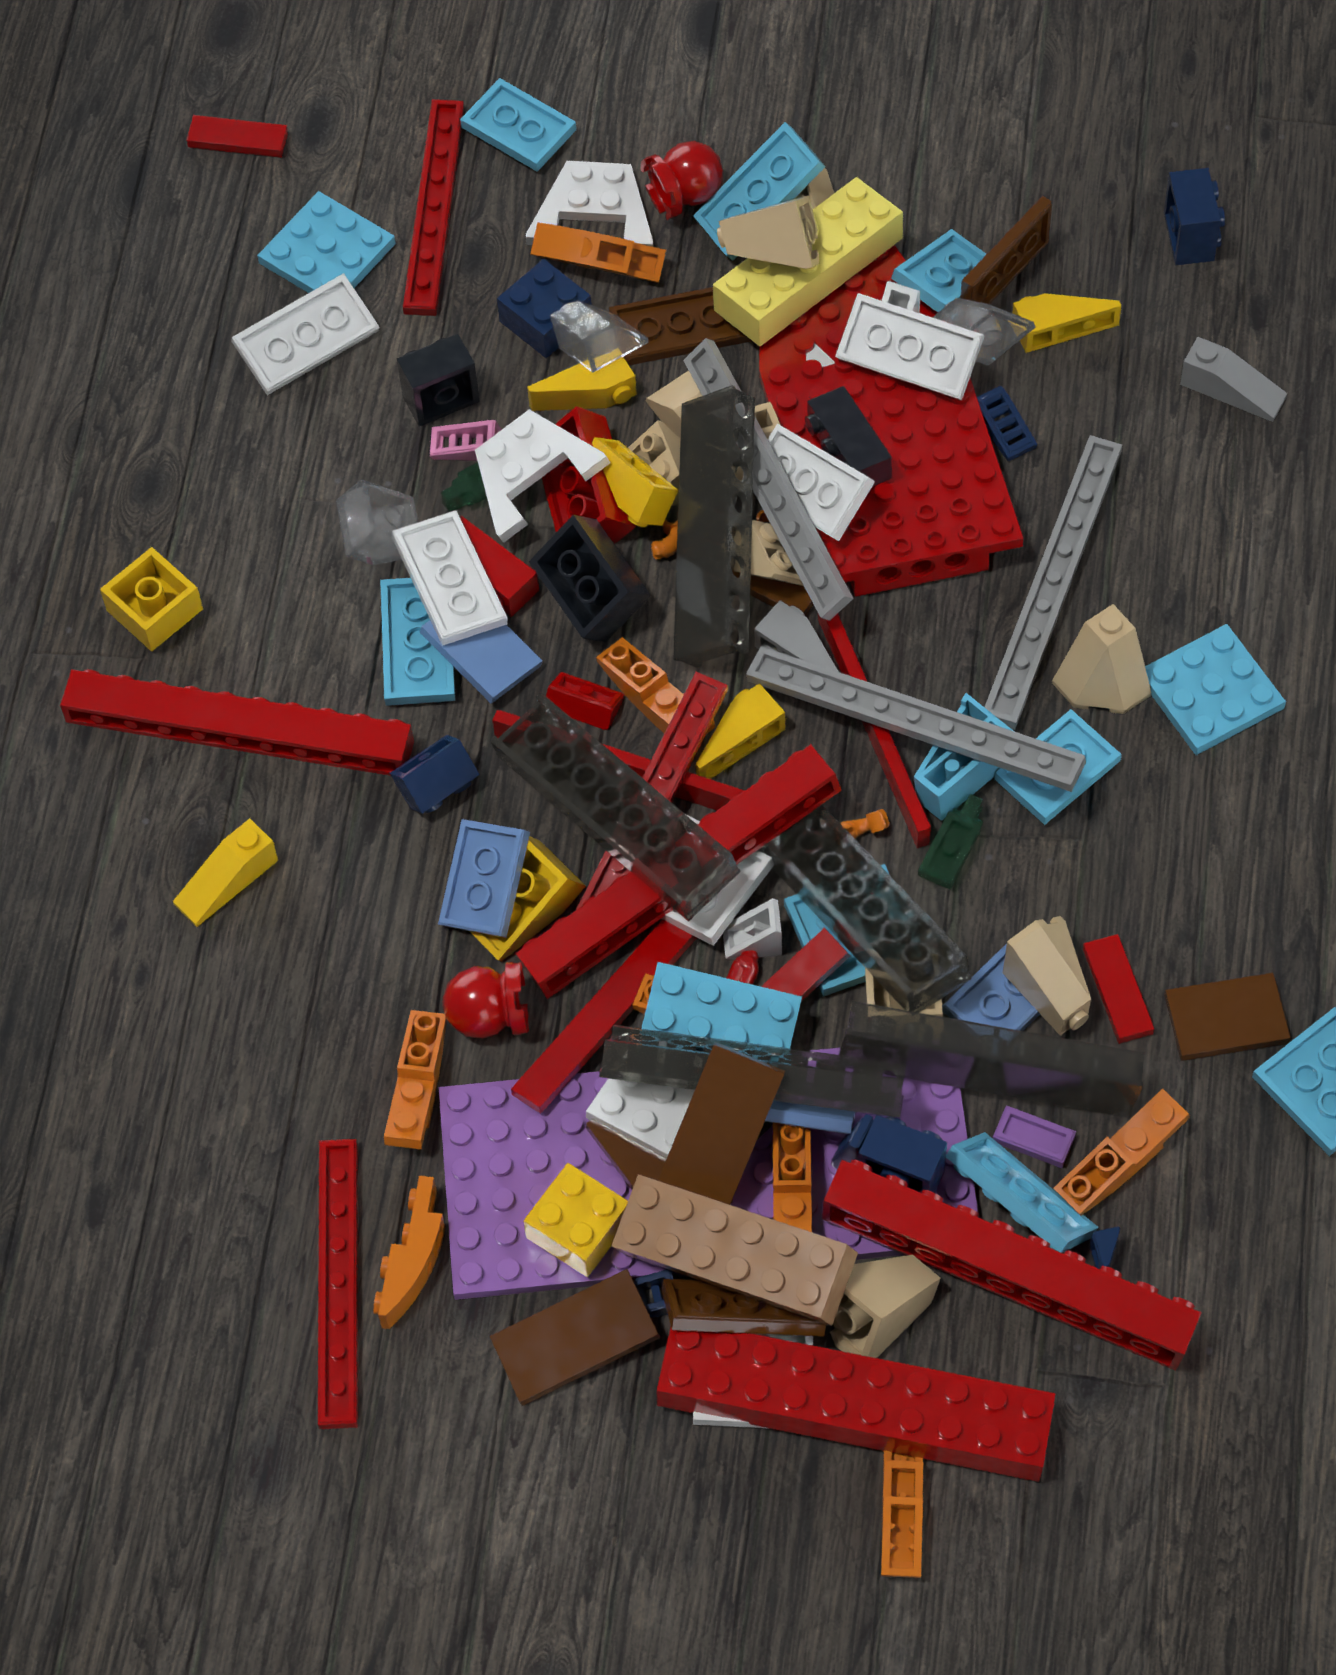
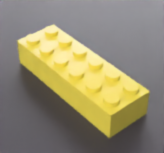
M854 178L813 209L818 238L812 244V251L817 250L819 253L818 265L805 269L747 258L713 284L714 311L758 346H762L903 239V211L859 178Z

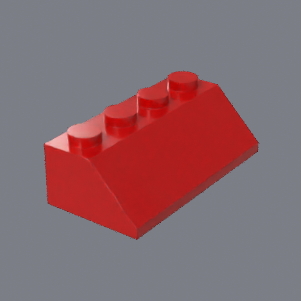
M578 406L555 424L593 446L594 437L612 440L606 416ZM567 458L542 477L556 532L572 515L597 519L614 544L636 527L635 524L628 520L629 515L617 506L603 469L585 481Z

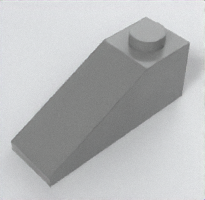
M1196 338L1184 360L1180 385L1269 421H1274L1287 397V393L1230 349L1203 338Z
M779 600L755 627L756 648L760 649L762 646L839 672L810 621L799 608L788 606Z

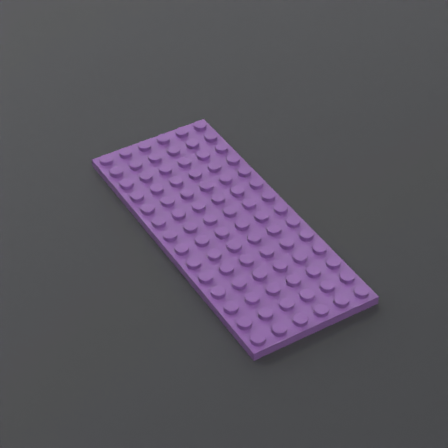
M953 1036L944 1037V1041L860 1045L790 1052L788 1054L783 1079L860 1091L853 1127L865 1114L873 1116V1120L876 1114L884 1118L888 1116L896 1117L905 1122L907 1127L920 1132L928 1130L938 1134L942 1140L947 1142L946 1154L952 1145L967 1140ZM614 1070L577 1073L541 1114L512 1095L511 1088L519 1079L439 1087L452 1282L455 1300L588 1287L625 1269H628L632 1279L665 1270V1268L624 1255L611 1246L587 1278L526 1238L523 1220L567 1162L621 1197L629 1200L632 1192L631 1188L586 1129V1123L590 1121L586 1119V1110ZM765 1121L733 1196V1203L730 1205L773 1219V1122ZM810 1128L812 1233L849 1245L858 1252L856 1260L904 1255L822 1219L824 1198L837 1169L831 1166V1159L846 1134ZM946 1158L945 1172L936 1194L943 1198V1203L955 1208L958 1205H964L978 1212L974 1181L959 1174L955 1170L954 1164ZM676 1273V1274L678 1275V1277H688V1276H685V1275Z

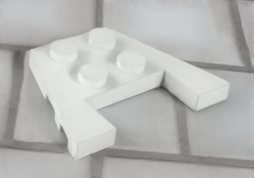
M566 161L526 233V245H532L537 222L559 225L560 219L625 223L624 239L653 247L652 235L631 164Z
M530 409L475 449L495 531L503 543L528 525L511 500L568 458L585 481L611 463L602 451Z

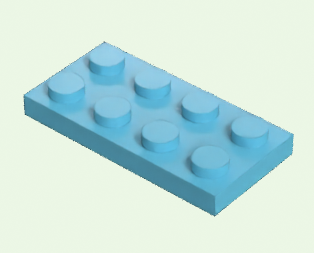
M784 122L693 216L723 253L733 261L737 256L727 254L726 247L722 248L717 236V228H720L719 221L793 200L826 166L795 130Z
M412 579L380 580L385 705L455 701L454 666L420 633L421 626L428 622L430 618Z
M658 962L640 1035L711 1052L714 1043L717 1042L785 1070L802 996Z
M986 1132L952 1145L946 1154V1158L954 1164V1168L959 1174L976 1182L982 1187V1192L986 1197L1002 1204L1011 1212V1217L1017 1223L1029 1227L1040 1238L1049 1242L1051 1249L1062 1253L1091 1239L1093 1232L1098 1229V1226L1086 1216H1080L1055 1190Z

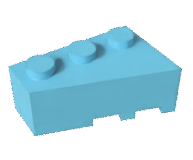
M965 693L961 700V706L957 711L958 713L1013 731L970 695ZM933 745L914 775L915 791L921 805L942 821L989 782L1000 767Z

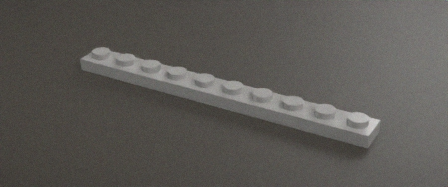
M705 338L683 361L821 618L830 621L854 598L714 341Z
M1091 435L1088 438L985 704V708L1011 729L1015 730L1120 457L1122 444Z
M762 646L746 673L748 682L757 685L760 683L768 689L1072 792L1086 764L1085 755Z

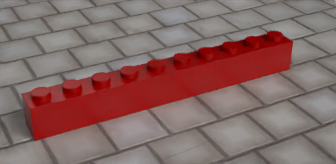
M71 669L60 704L66 723L391 776L390 773L410 759L414 744L411 724H406L398 719H389L388 721L374 719L361 713L350 715L338 713L330 708H307L294 702L282 704L270 702L262 697H253L251 699L235 696L226 691L214 693L202 691L194 686H185L184 688L171 686L158 680L146 682L135 680L126 675H118L117 677L103 675L89 669L84 671Z
M811 744L803 750L796 751L784 764L774 771L763 774L758 782L750 788L735 794L726 805L716 812L705 815L699 824L692 829L674 837L670 844L661 851L647 856L638 867L627 875L616 878L611 886L603 892L585 900L579 909L567 917L558 919L552 925V928L538 938H532L527 941L522 949L516 952L524 969L547 999L663 918L665 914L677 908L842 791L835 772Z

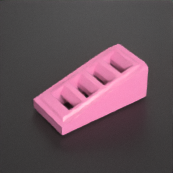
M496 420L432 427L430 457L433 460L478 461L475 449L502 429ZM444 437H449V447L444 448ZM458 438H462V446H458ZM472 438H476V444H472Z

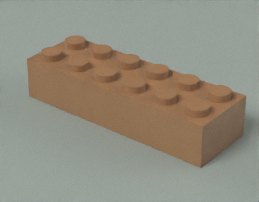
M639 1174L611 1245L624 1255L830 1326L833 1325L858 1252L845 1243Z

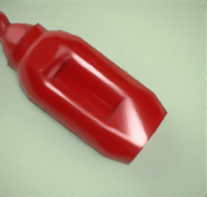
M753 950L742 952L733 961L726 978L753 985L759 972L758 953Z

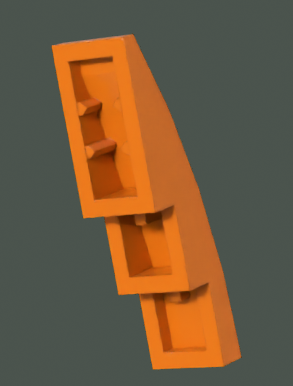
M884 1450L881 1576L921 1578L923 1458Z

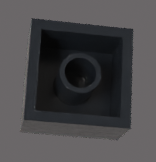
M459 334L448 338H441L429 346L409 351L404 356L397 358L402 396L419 427L480 402L475 363Z

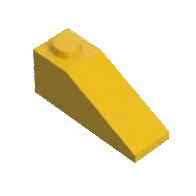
M1046 293L1034 297L1028 296L1013 303L1012 324L1025 352L1028 353L1119 326L1121 303L1118 300Z
M617 347L527 387L529 406L532 411L572 410L576 406L583 409L609 408L615 404L625 403L631 397L637 395L635 374Z
M594 437L593 447L602 451L611 462L603 468L617 506L628 514V520L637 526L647 527V524L662 526L678 493V489L619 440Z
M760 683L751 689L742 690L730 703L696 762V775L712 779L785 730V711Z
M249 818L221 841L173 900V904L198 927L278 861L273 840Z

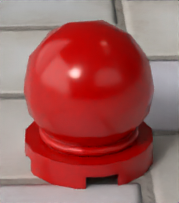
M697 141L677 144L666 153L664 159L654 154L641 161V172L647 171L651 182L645 185L646 190L659 213L667 212V220L682 213V204L693 207L706 203L723 184L724 171L720 157L709 145Z
M507 962L505 971L502 974L490 967L473 966L459 972L450 980L443 996L442 1007L445 1017L452 1028L466 1037L480 1039L497 1035L506 1026L512 1029L514 1036L528 1033V1004H520L519 995L521 987L526 986L522 963Z

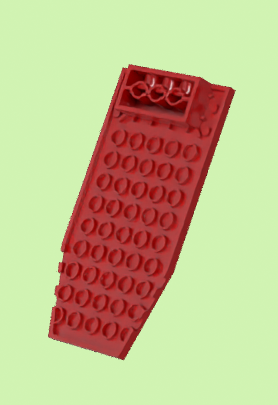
M895 245L760 346L759 377L766 402L772 403L781 426L821 449L820 440L816 435L812 436L809 433L805 424V416H808L807 401L844 386L892 457V478L870 489L839 541L816 528L844 582L850 581L855 597L989 570V553L1023 547V535L971 378L962 400L835 357L857 294L860 293L882 301L887 281L897 283L891 279L894 269L906 260ZM920 300V314L949 323L944 315L942 316ZM815 343L834 361V364L822 367L821 363L817 360L806 361V354L813 350Z

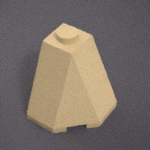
M809 195L719 221L720 228H717L718 240L722 248L726 247L727 254L805 269L819 264L818 251H812V244L818 238V232Z
M1114 604L1084 623L1052 680V684L1074 708L1088 709L1089 706L1108 708L1111 713L1124 714L1151 696L1152 692L1136 628Z
M1057 916L1051 919V924H1047L1043 919L1035 920L1007 941L1003 974L1061 1036L1070 1028L1074 1031L1087 1021L1091 997L1066 921L1061 916Z
M914 1255L854 1264L833 1322L835 1329L830 1331L835 1346L843 1352L877 1358L932 1303L941 1278Z

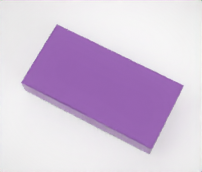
M1006 1105L993 1139L1001 1146L1063 1168L1075 1139L1076 1131Z

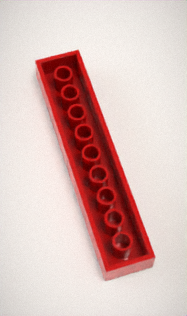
M841 1160L824 1198L823 1220L904 1255H914L925 1264L1176 1371L1202 1313L1195 1310V1305L1190 1301L1180 1297H1173L1171 1300L1159 1295V1290L1148 1283L1137 1281L1134 1284L1122 1279V1274L1117 1270L1107 1266H1101L1098 1269L1087 1264L1086 1259L1075 1252L1065 1251L1064 1254L1051 1249L1050 1243L1040 1237L1030 1235L1026 1238L1014 1233L1015 1229L1009 1224L999 1220H993V1223L979 1218L978 1212L964 1205H958L957 1208L943 1203V1198L932 1191L922 1190L920 1193L907 1187L908 1183L894 1175H887L885 1178L872 1172V1167L864 1162L851 1160L849 1163Z
M670 1327L657 1386V1406L749 1422L751 1425L1039 1482L1044 1466L1056 1393L752 1333L672 1330Z

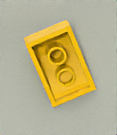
M529 836L507 938L477 932L471 933L498 961L502 962L563 914L586 885L540 840Z

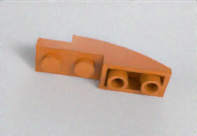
M537 222L530 255L659 283L666 250L600 233Z
M622 637L596 657L597 662L625 696L659 730L665 733L684 694L668 681L665 671ZM714 719L706 734L716 727Z
M410 1011L397 1066L398 1078L384 1133L385 1145L422 1149L426 1128L430 1126L439 1080L447 1024L445 1014Z
M1162 1088L1111 1138L1107 1136L1053 1189L1080 1216L1122 1186L1164 1148L1163 1143L1190 1118L1189 1113Z
M773 1122V1220L812 1232L810 1128Z
M419 1176L417 1189H410L408 1210L412 1211L410 1223H404L402 1245L391 1244L389 1257L383 1256L380 1278L385 1280L382 1292H376L373 1312L378 1315L381 1327L384 1329H390L416 1300L435 1266L445 1233L443 1214L433 1213L437 1195L434 1177Z

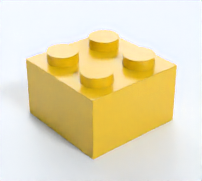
M153 547L148 549L100 589L106 611L151 652L203 610L198 587Z
M567 1162L523 1220L526 1238L588 1278L610 1249L628 1200Z

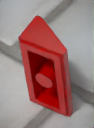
M560 672L547 688L544 707L549 711L607 730L611 726L625 694Z

